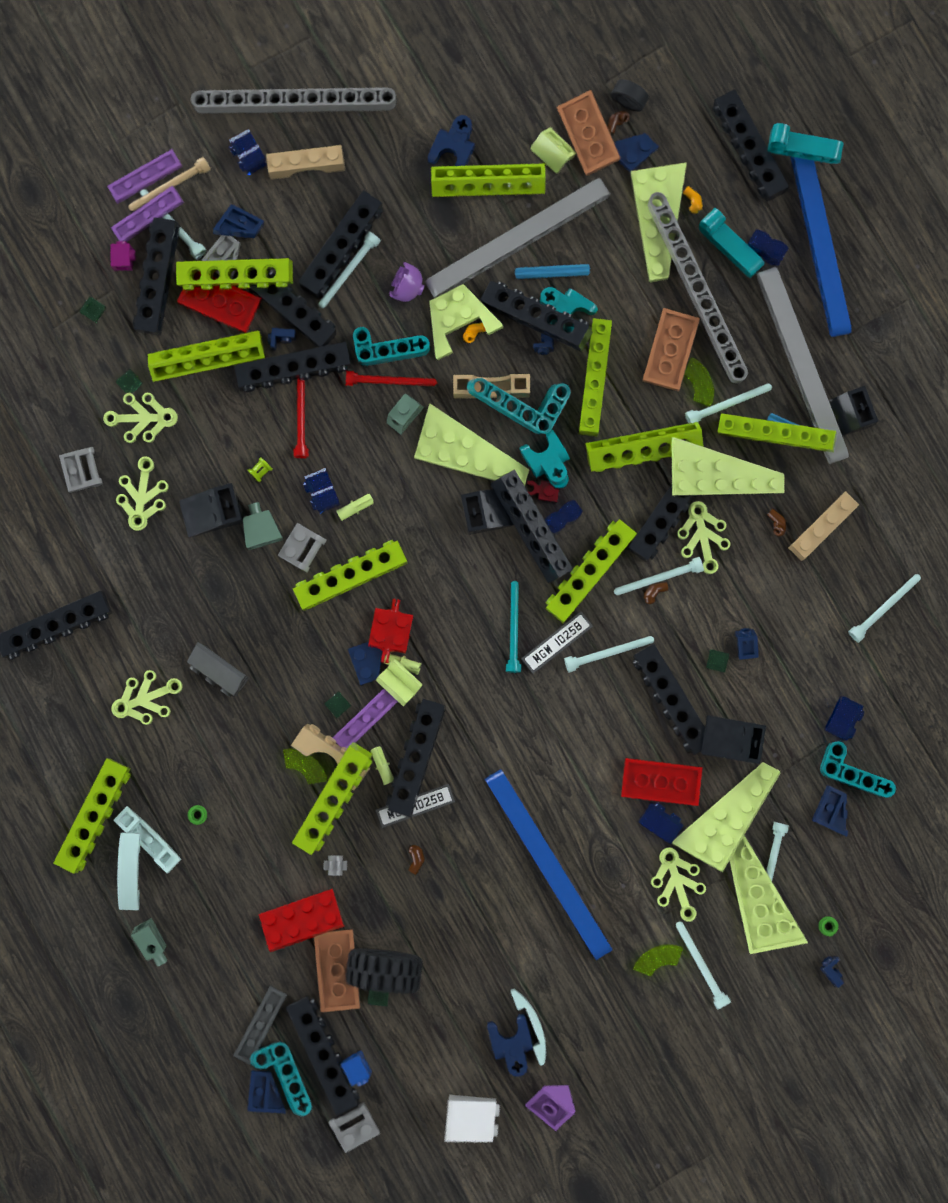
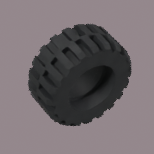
M353 949L348 953L345 980L349 986L365 990L388 993H416L420 989L423 961L417 955L397 951Z

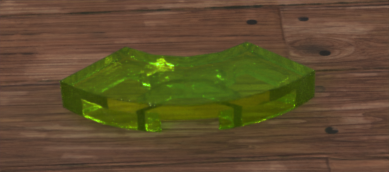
M691 357L684 376L690 380L694 387L693 400L711 407L714 398L712 379L705 366Z
M283 749L286 768L300 771L305 776L308 784L327 781L323 767L313 756L308 755L306 757L296 749Z
M672 944L654 947L639 957L633 969L652 976L655 970L661 966H677L684 948Z

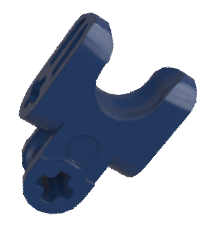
M465 115L456 117L449 132L443 129L439 130L428 155L429 163L436 164L440 156L445 153H452L457 157L455 166L468 165L475 148V143L469 141L472 133V123L469 117Z
M523 1013L517 1016L518 1030L513 1037L507 1038L502 1036L498 1031L496 1023L493 1021L487 1024L495 1059L505 1058L509 1073L515 1077H520L526 1073L527 1061L525 1052L534 1050L526 1017ZM515 1061H518L519 1064H523L522 1066H520V1070L512 1068V1066L515 1065Z

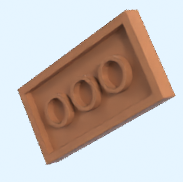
M591 90L557 107L587 176L621 160Z
M663 308L643 382L675 391L680 390L700 318Z
M353 929L330 931L314 937L321 1012L360 1008L359 988L349 986L345 980L348 953L355 949Z

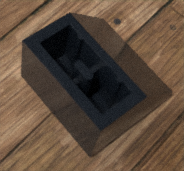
M865 386L848 391L829 400L842 437L874 426L878 422Z

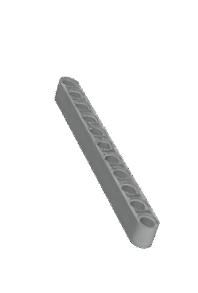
M391 88L206 90L194 92L191 96V102L198 113L392 110L396 106V95ZM387 96L392 97L390 102H385L383 99ZM330 97L336 98L333 103H329L327 100ZM348 97L355 98L353 102L349 103L346 101ZM367 97L374 98L371 102L364 101ZM274 98L280 99L276 104L271 103ZM292 98L299 99L296 103H290ZM310 98H317L315 103L308 102ZM200 99L205 100V102L202 105L196 104L197 101ZM218 99L224 100L222 104H215ZM236 99H242L240 104H234ZM254 99H261V102L258 104L252 103Z
M598 178L431 276L425 281V284L433 297L436 298L464 284L601 203L610 196V193L601 178Z
M660 192L653 193L648 201V209L729 380L736 384L741 383L748 374L745 363L665 195ZM658 199L662 205L659 207L654 206L652 200ZM667 216L670 222L664 224L661 222L660 217ZM675 233L678 236V240L672 241L668 235ZM683 250L686 253V257L680 258L676 252ZM691 267L694 270V274H686L685 268ZM699 284L702 287V291L695 292L693 285ZM707 301L710 304V309H703L701 302ZM715 318L718 321V326H711L709 319ZM723 335L726 338V343H719L717 336ZM731 352L734 355V360L728 361L725 353ZM736 369L740 370L742 378H736L733 371Z
M776 267L757 273L759 285L814 428L837 432L834 453L824 451L829 464L849 457L847 447L779 271Z

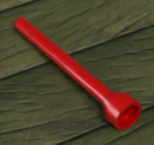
M346 371V386H353L357 383L435 386L437 384L436 379L369 376L358 375L354 371Z
M297 378V445L293 449V457L298 459L309 457V449L305 445V380L300 381V378Z

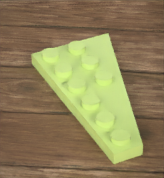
M687 162L631 171L649 282L668 279L672 257L648 209V201L653 193L660 192L664 194L678 221ZM652 200L654 206L659 207L662 205L660 200ZM667 216L660 217L662 223L667 224L670 222ZM670 233L668 235L669 239L674 241L675 233Z
M429 404L414 459L494 481L515 469L525 486L529 473L528 468L432 404Z
M672 437V495L784 493L783 473Z
M762 762L671 843L723 872L779 777L780 771Z
M744 835L729 861L750 954L808 943Z

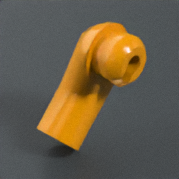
M688 186L683 194L691 200L692 205L689 207V210L697 214L702 209V199L696 191Z
M483 323L470 324L463 334L464 341L472 343L478 333L486 332Z

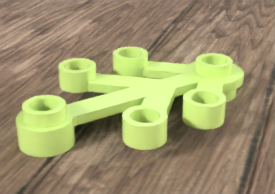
M127 393L124 395L123 401L127 405H131L139 414L118 415L114 411H108L105 413L103 420L110 427L118 425L119 422H139L131 431H127L124 434V439L128 443L135 442L136 437L150 422H158L151 431H146L143 434V439L151 443L164 427H171L176 424L178 419L177 413L171 408L164 409L151 393H145L142 396L143 402L151 405L158 413L150 414L136 400L133 394ZM148 395L152 398L150 402L145 401ZM128 396H132L133 400L130 403L126 401V398ZM166 414L171 415L169 421H166L164 418ZM110 415L114 416L112 422L108 421V416ZM148 433L152 434L151 440L146 439ZM128 434H133V439L129 441L127 439Z
M142 457L138 461V468L141 470L138 492L131 484V479L128 476L123 475L119 478V484L128 491L136 502V509L134 510L130 506L128 497L124 494H119L116 497V502L129 515L128 524L136 531L143 530L147 525L149 517L157 511H163L166 508V503L162 499H157L153 506L144 511V505L159 493H164L169 489L168 483L161 480L153 489L146 493L149 472L154 468V462L149 457ZM149 462V468L145 469L144 463ZM124 478L128 479V483L126 485L122 484V480ZM165 483V489L161 490L159 488L160 484ZM121 497H125L124 503L119 502ZM158 502L163 503L162 508H157ZM137 518H141L139 525L135 524Z
M696 501L688 508L690 517L684 526L677 531L679 539H686L689 536L690 528L696 521L698 529L687 546L681 550V555L684 558L691 557L693 549L700 540L704 556V572L706 574H713L718 569V563L715 559H712L708 539L718 544L721 550H727L730 547V541L706 528L704 520L714 525L715 530L718 532L726 529V523L709 514L704 503ZM699 508L701 514H695L694 509ZM717 523H722L724 528L718 529ZM681 530L686 532L685 537L680 536ZM722 541L727 542L728 546L726 548L721 546ZM684 549H689L690 555H685ZM709 563L712 564L713 569L708 570L706 568V565Z
M148 670L144 674V681L137 697L129 701L133 689H136L139 685L136 678H129L126 681L127 686L122 698L114 701L112 704V713L118 718L130 716L140 720L145 725L151 724L153 721L151 714H142L132 709L140 705L158 713L161 717H168L171 713L169 707L160 706L150 701L168 693H180L183 688L182 682L173 678L167 682L166 686L147 693L151 683L157 677L154 671ZM148 673H153L151 680L147 678ZM131 680H135L136 682L134 687H130L129 682ZM174 683L178 684L177 690L172 689ZM120 705L125 707L123 712H120L118 709ZM163 708H166L168 711L166 715L161 714ZM146 715L150 717V720L147 723H145L143 720L144 716Z
M665 848L660 853L659 859L662 864L656 876L651 879V885L655 888H660L663 885L662 879L668 868L671 877L662 895L658 896L657 903L662 907L669 904V897L675 887L682 907L680 916L685 921H692L696 917V910L689 905L682 884L690 887L697 894L705 893L706 886L703 883H697L679 874L676 865L688 870V873L692 876L698 875L700 868L696 864H690L680 859L675 849ZM667 854L672 855L673 858L671 861L666 860L665 857ZM692 866L697 868V872L694 874L690 872ZM656 878L660 879L658 886H655L653 883ZM698 885L703 886L702 892L696 890ZM661 897H665L667 899V902L665 904L660 903ZM687 909L691 911V915L689 917H686L684 915V912Z

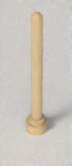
M204 157L196 160L197 163L194 164V167L129 205V209L134 211L171 186L175 187L197 173L205 174L211 169Z

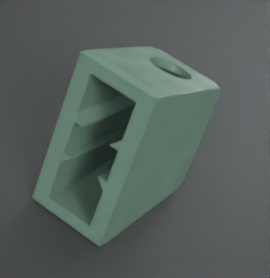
M404 394L389 412L386 423L402 435L424 407L410 395Z
M259 502L248 505L251 515L243 518L246 548L252 550L282 541L283 537L269 510L262 512Z
M150 918L134 927L131 936L145 959L148 961L153 958L157 966L167 962L168 960L163 953L166 944L153 919Z

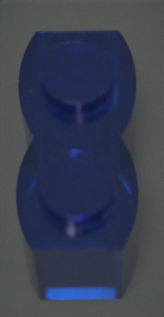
M249 129L229 139L231 145L228 148L233 156H238L240 161L237 163L242 172L246 171L250 175L267 165V160Z
M755 230L747 244L759 256H763L765 261L775 266L780 265L789 249L785 243L772 239L769 234L761 230Z
M326 468L304 476L305 482H303V486L306 492H310L313 499L310 500L313 510H318L319 513L341 505Z
M575 500L565 503L560 511L551 513L545 519V522L553 536L561 533L566 525L575 523L581 517L583 510Z
M840 696L824 731L844 741H847L849 738L852 739L856 732V728H854L856 722H860L864 716V706L844 696Z
M658 802L655 804L650 803L638 820V823L671 844L684 826L680 823L682 819L674 813L671 816L664 812L666 808Z

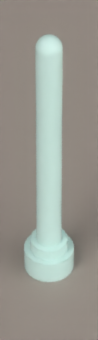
M145 189L140 192L142 197L149 193ZM169 214L162 217V219L174 220ZM180 227L179 237L187 244L193 258L198 260L206 253V248L202 244L195 243Z
M369 231L364 237V245L318 303L320 308H324L369 249H373L374 246L376 247L381 240Z
M765 384L701 411H688L685 413L688 424L699 422L701 418L768 392L772 389L771 384Z
M700 557L693 558L687 565L614 589V593L621 595L690 571L692 573L703 572L702 561Z
M915 574L865 622L852 627L848 631L849 635L859 643L865 637L866 630L920 581V575Z
M648 636L579 658L566 657L564 661L567 671L570 673L576 671V668H579L580 665L652 644L654 638Z
M778 822L773 823L772 830H774L773 834L775 836L766 870L771 881L782 836H785L789 825Z
M677 922L676 928L715 996L713 998L716 1008L720 1009L731 1002L728 995H725L724 992L721 993L684 924Z

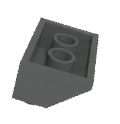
M199 642L195 645L187 661L191 665L190 669L198 675L200 672L206 675V681L213 686L217 683L222 687L220 691L229 697L231 694L237 696L249 680L248 676Z

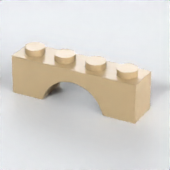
M341 145L266 154L268 173L271 179L290 177L296 172L305 170H321L326 173L345 171Z
M510 374L497 378L453 375L454 398H476L467 390L468 382L475 378L486 379L515 398L530 397V374ZM476 382L474 385L477 392L481 390L479 382ZM492 392L491 398H497L496 393Z
M845 491L788 548L803 561L859 504Z
M313 724L305 725L291 744L292 747L306 757L315 752L327 753L336 760L337 764H339L347 750L346 747L341 748L332 737L320 733L321 730ZM349 763V768L352 771H357V766L354 763ZM370 768L367 771L363 770L360 776L364 778ZM340 779L341 782L348 786L345 780Z

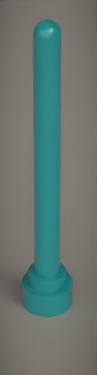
M512 581L510 660L506 664V672L509 673L521 672V664L517 660L519 583L517 581Z

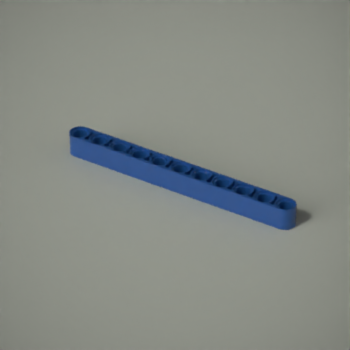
M790 156L830 336L836 337L851 334V323L815 162Z
M500 769L485 778V781L594 958L598 960L611 952V946L503 771Z

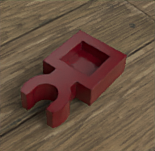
M541 480V485H537L534 481L527 482V485L534 487L532 492L528 491L530 496L539 494L538 500L557 503L559 488L553 487L549 481Z

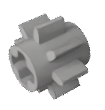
M330 855L328 856V861H324V870H328V875L341 876L343 875V870H347V861H343V856Z

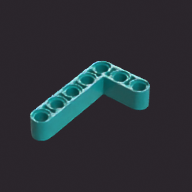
M475 378L467 384V390L472 396L536 434H547L551 431L570 396L569 386L564 383L554 384L549 388L538 410H535L486 379ZM476 382H479L481 385L479 392L474 388ZM558 387L562 390L561 397L557 396L556 393ZM492 392H495L497 395L495 402L491 400L490 395ZM508 401L513 404L511 411L507 409ZM549 404L553 406L551 414L547 410ZM524 411L528 412L529 418L527 421H525L522 416ZM540 421L544 422L543 430H540L538 427Z

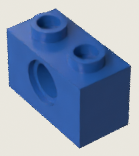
M362 1050L345 1058L341 1064L352 1086L355 1084L361 1086L368 1082L372 1070Z

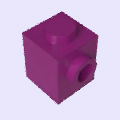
M117 241L116 244H110L112 269L114 271H133V261H136L135 249L126 241Z

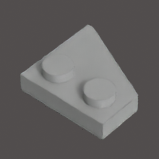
M221 235L201 261L237 260L240 242L232 236ZM234 271L231 273V278H232V279H233V276H234Z

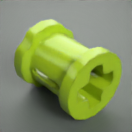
M260 457L259 462L247 471L260 483L261 478L273 469ZM263 466L264 468L259 473H257V471Z

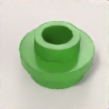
M193 806L188 811V819L195 825L202 824L207 819V811L203 806ZM197 811L201 813V817L199 819L195 818L194 816L195 812Z
M827 916L819 921L818 928L823 935L832 936L838 930V923L834 918ZM829 922L831 924V928L829 930H826L825 924Z

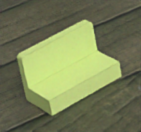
M551 127L541 132L531 146V150L555 173H558L564 164L573 159L577 154Z
M396 659L376 679L402 706L407 704L422 687V683Z

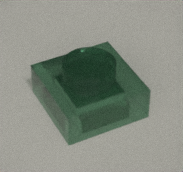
M89 296L79 312L97 323L106 310V306Z
M131 369L127 370L116 380V383L126 394H132L143 384Z
M710 649L706 668L725 673L729 654Z
M339 691L325 703V706L337 719L352 706Z
M369 990V1005L388 1006V992Z

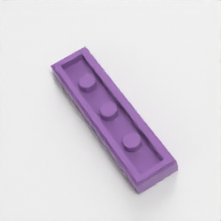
M173 149L107 187L118 204L180 169L182 165Z
M171 186L111 228L119 241L127 242L148 228L150 223H153L154 217L162 218L184 202L175 187Z
M383 689L333 739L341 748H348L352 742L356 743L398 701Z

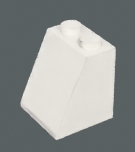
M449 1095L445 1141L493 1142V1136L497 1137L498 1124H494L495 1116L499 1117L500 1105L496 1104V1099Z

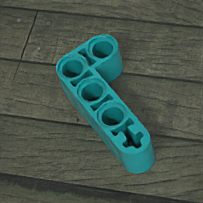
M776 123L771 129L768 151L780 155L839 164L844 143L839 140L790 132L789 125Z
M713 208L700 221L698 227L700 232L746 276L751 278L765 264L763 259L725 224V216L718 209Z
M359 327L353 333L358 362L363 366L427 355L430 351L429 340L423 335L372 344L367 328ZM359 334L367 335L364 341H359L357 337ZM423 342L424 349H420L419 343ZM410 344H413L414 351H411ZM405 345L408 349L405 353H400L397 350L398 347ZM381 349H388L389 353L387 356H381L379 351ZM363 352L370 353V357L368 359L364 360L360 358Z
M837 741L827 746L820 765L822 775L880 797H891L894 795L896 787L892 781L843 763L847 753L844 743ZM835 745L841 748V753L838 756L832 752V748ZM829 763L833 764L835 768L832 774L826 771V766ZM847 770L853 773V778L850 781L844 777V773ZM866 776L871 779L869 787L863 785V779ZM877 784L880 786H886L889 789V791L884 792L883 789L876 788Z
M275 1042L255 1051L250 1058L251 1064L255 1068L261 1069L273 1065L292 1112L300 1116L307 1115L311 1111V1102L288 1046L282 1042ZM277 1046H281L283 1049L280 1057H277L274 1053ZM259 1054H263L265 1057V1062L262 1065L256 1062ZM285 1064L290 1066L288 1075L282 1073V1067ZM293 1082L298 1086V1090L294 1094L289 1090ZM299 1102L305 1104L302 1107L303 1111L297 1109L300 1106Z

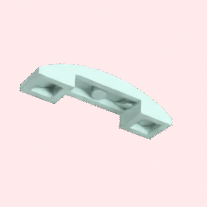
M128 806L114 819L126 833H141L140 846L154 858V861L167 874L181 860L164 839Z
M120 833L117 877L119 910H139L138 869L141 833Z
M511 989L517 1009L526 1008L539 1040L538 1043L533 1044V1049L540 1066L544 1065L546 1049L540 1020L529 1001L516 989Z

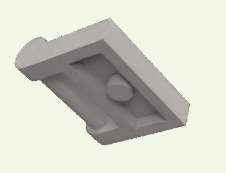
M93 447L59 455L69 493L103 484L102 479L98 475L93 456L95 453ZM83 456H86L92 480L86 481L81 461Z
M297 523L278 556L307 573L310 569L309 565L321 545H324L327 540ZM312 538L315 542L301 563L298 559Z
M364 1102L358 1104L357 1108L336 1120L333 1118L329 1121L345 1153L380 1134ZM363 1114L365 1119L341 1131L339 1126Z

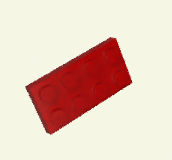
M200 271L194 274L195 281L200 279ZM213 286V289L204 290L201 287H194V290H182L177 303L243 333H247L262 299L235 286H231V289H220V286Z
M625 758L621 797L698 806L703 767Z
M333 889L259 914L270 952L344 927Z

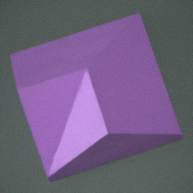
M568 1085L544 1086L525 1105L555 1131L575 1113V1106L573 1105Z

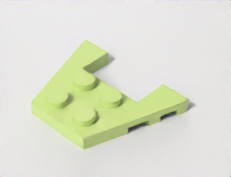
M464 284L430 300L435 356L437 360L453 353L446 335L479 318L488 335L504 328L502 323Z

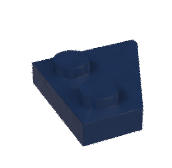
M646 133L614 142L621 158L619 162L630 174L631 171L639 167L659 147Z
M231 204L214 227L213 234L255 238L264 226V220Z
M369 642L348 649L360 685L373 682L380 675L382 651L378 648L369 647Z
M827 785L812 821L847 837V794Z
M251 1070L247 1111L285 1114L286 1110L271 1071Z

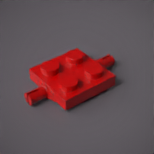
M392 599V606L389 610L375 608L368 646L383 651L382 663H384L385 656V663H389L390 653L392 652L406 653L413 615L398 611L399 599H397L396 606V599Z

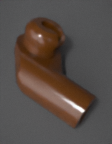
M620 111L610 116L607 127L611 135H614L618 125L624 124L629 120L630 115L628 112Z
M772 509L767 516L774 521V534L782 536L786 532V519L775 509Z
M667 582L649 585L644 593L645 602L653 604L659 592L668 591Z
M411 845L408 852L411 854L413 862L408 870L416 875L425 858L419 846Z

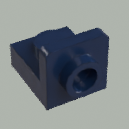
M272 328V333L268 334V345H271L272 350H276L277 340H280L282 343H291V340L296 341L295 329Z
M541 333L542 343L533 344L534 351L540 355L554 352V339Z
M743 628L740 631H735L739 660L758 658V638L754 629Z
M828 956L822 961L823 965L820 969L831 983L839 988L844 984L841 980L843 976L837 968L832 969V967L840 959L837 956Z

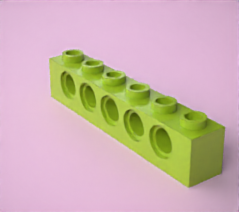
M545 164L431 167L432 197L545 194Z
M289 258L176 262L177 285L183 287V290H194V287L210 290L213 289V286H220V289H231V286L236 285L242 289L250 288V285H257V288H268L270 284H276V287H287V284H293V261ZM256 269L257 276L251 279L250 272ZM271 269L276 270V275L273 278L268 277ZM234 270H238V277L236 279L231 278V273ZM200 271L201 277L195 281L194 274ZM215 271H219V278L213 280V273Z
M593 318L591 328L593 333L590 336L579 426L580 435L597 437L599 433L612 320Z
M254 331L148 354V367L152 380L155 382L264 359V347L260 331Z
M722 413L718 427V433L723 436L833 453L837 432L833 430Z
M695 422L586 443L588 464L591 472H601L608 468H621L624 465H638L645 461H658L661 458L672 457V437L681 440L686 439L687 442L704 447L702 429L699 423ZM667 443L666 446L660 447L661 444ZM648 446V449L641 450L643 447ZM625 450H630L629 453L622 454ZM608 453L611 454V455H610L609 457H607V458L604 457V455H606V454H608Z
M620 519L617 522L612 521L606 529L608 531L606 536H600L594 543L596 548L592 552L588 550L582 558L584 560L580 567L576 565L570 572L572 577L568 582L564 580L558 587L560 590L556 596L552 594L546 601L548 605L546 610L562 623L568 619L637 535L634 530ZM611 536L617 537L619 544L616 546L611 545L609 538ZM597 552H606L607 559L599 560ZM591 565L594 567L595 573L588 575L585 573L584 568ZM580 580L583 583V588L580 590L574 589L572 582ZM568 595L571 598V602L567 605L562 604L560 597Z
M390 540L384 543L383 547L378 550L373 548L366 551V555L361 558L355 556L348 560V564L343 566L341 564L335 565L326 574L320 572L314 575V579L311 581L303 580L295 584L296 587L293 588V591L302 610L306 611L408 564L398 541ZM382 554L390 556V560L387 563L379 561ZM371 562L372 569L364 571L362 569L363 563ZM347 570L355 571V576L352 579L345 578ZM333 577L336 578L338 581L337 585L329 587L327 585L328 580ZM319 586L320 592L317 595H311V587Z
M354 742L349 745L292 844L310 855L315 851H320L325 843L322 841L325 834L329 836L334 828L332 822L335 818L338 820L344 811L341 808L344 802L348 803L353 796L351 790L354 786L358 787L362 781L361 773L363 770L367 771L373 761L370 760L373 755L372 753ZM349 763H354L357 766V771H352L349 768ZM339 780H345L348 787H342ZM330 796L337 797L338 803H332ZM320 813H327L329 817L328 820L323 819ZM311 828H316L319 832V835H313L311 832Z
M106 758L53 864L73 874L84 869L87 863L85 858L88 853H92L96 845L93 843L96 836H100L103 832V823L106 818L109 819L113 812L111 807L114 801L117 802L122 794L120 789L123 783L126 784L131 776L129 773L130 768L110 758ZM111 776L116 779V784L113 787H110L107 783L108 778ZM101 794L107 796V802L104 805L99 802ZM93 811L98 814L96 822L90 819V814ZM83 829L89 831V837L86 840L81 837ZM75 846L80 848V855L78 857L72 854V849Z

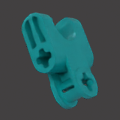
M547 287L540 295L541 304L545 306L550 304L557 309L556 311L561 313L565 311L572 315L576 311H582L588 315H594L598 311L597 306L593 302L570 288L564 295L553 287ZM553 296L552 300L546 301L547 297ZM554 319L550 323L554 325L558 320ZM569 327L566 332H572L574 327Z
M551 429L546 434L547 442L549 443L546 451L536 453L527 444L521 446L520 451L536 478L545 474L553 487L561 489L569 481L567 470L563 463L570 458L557 435Z

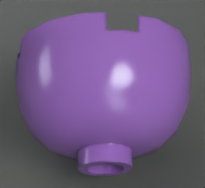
M404 262L405 267H400L392 283L395 289L394 292L390 291V297L407 302L413 300L417 295L420 296L424 285L422 284L421 272L413 265Z

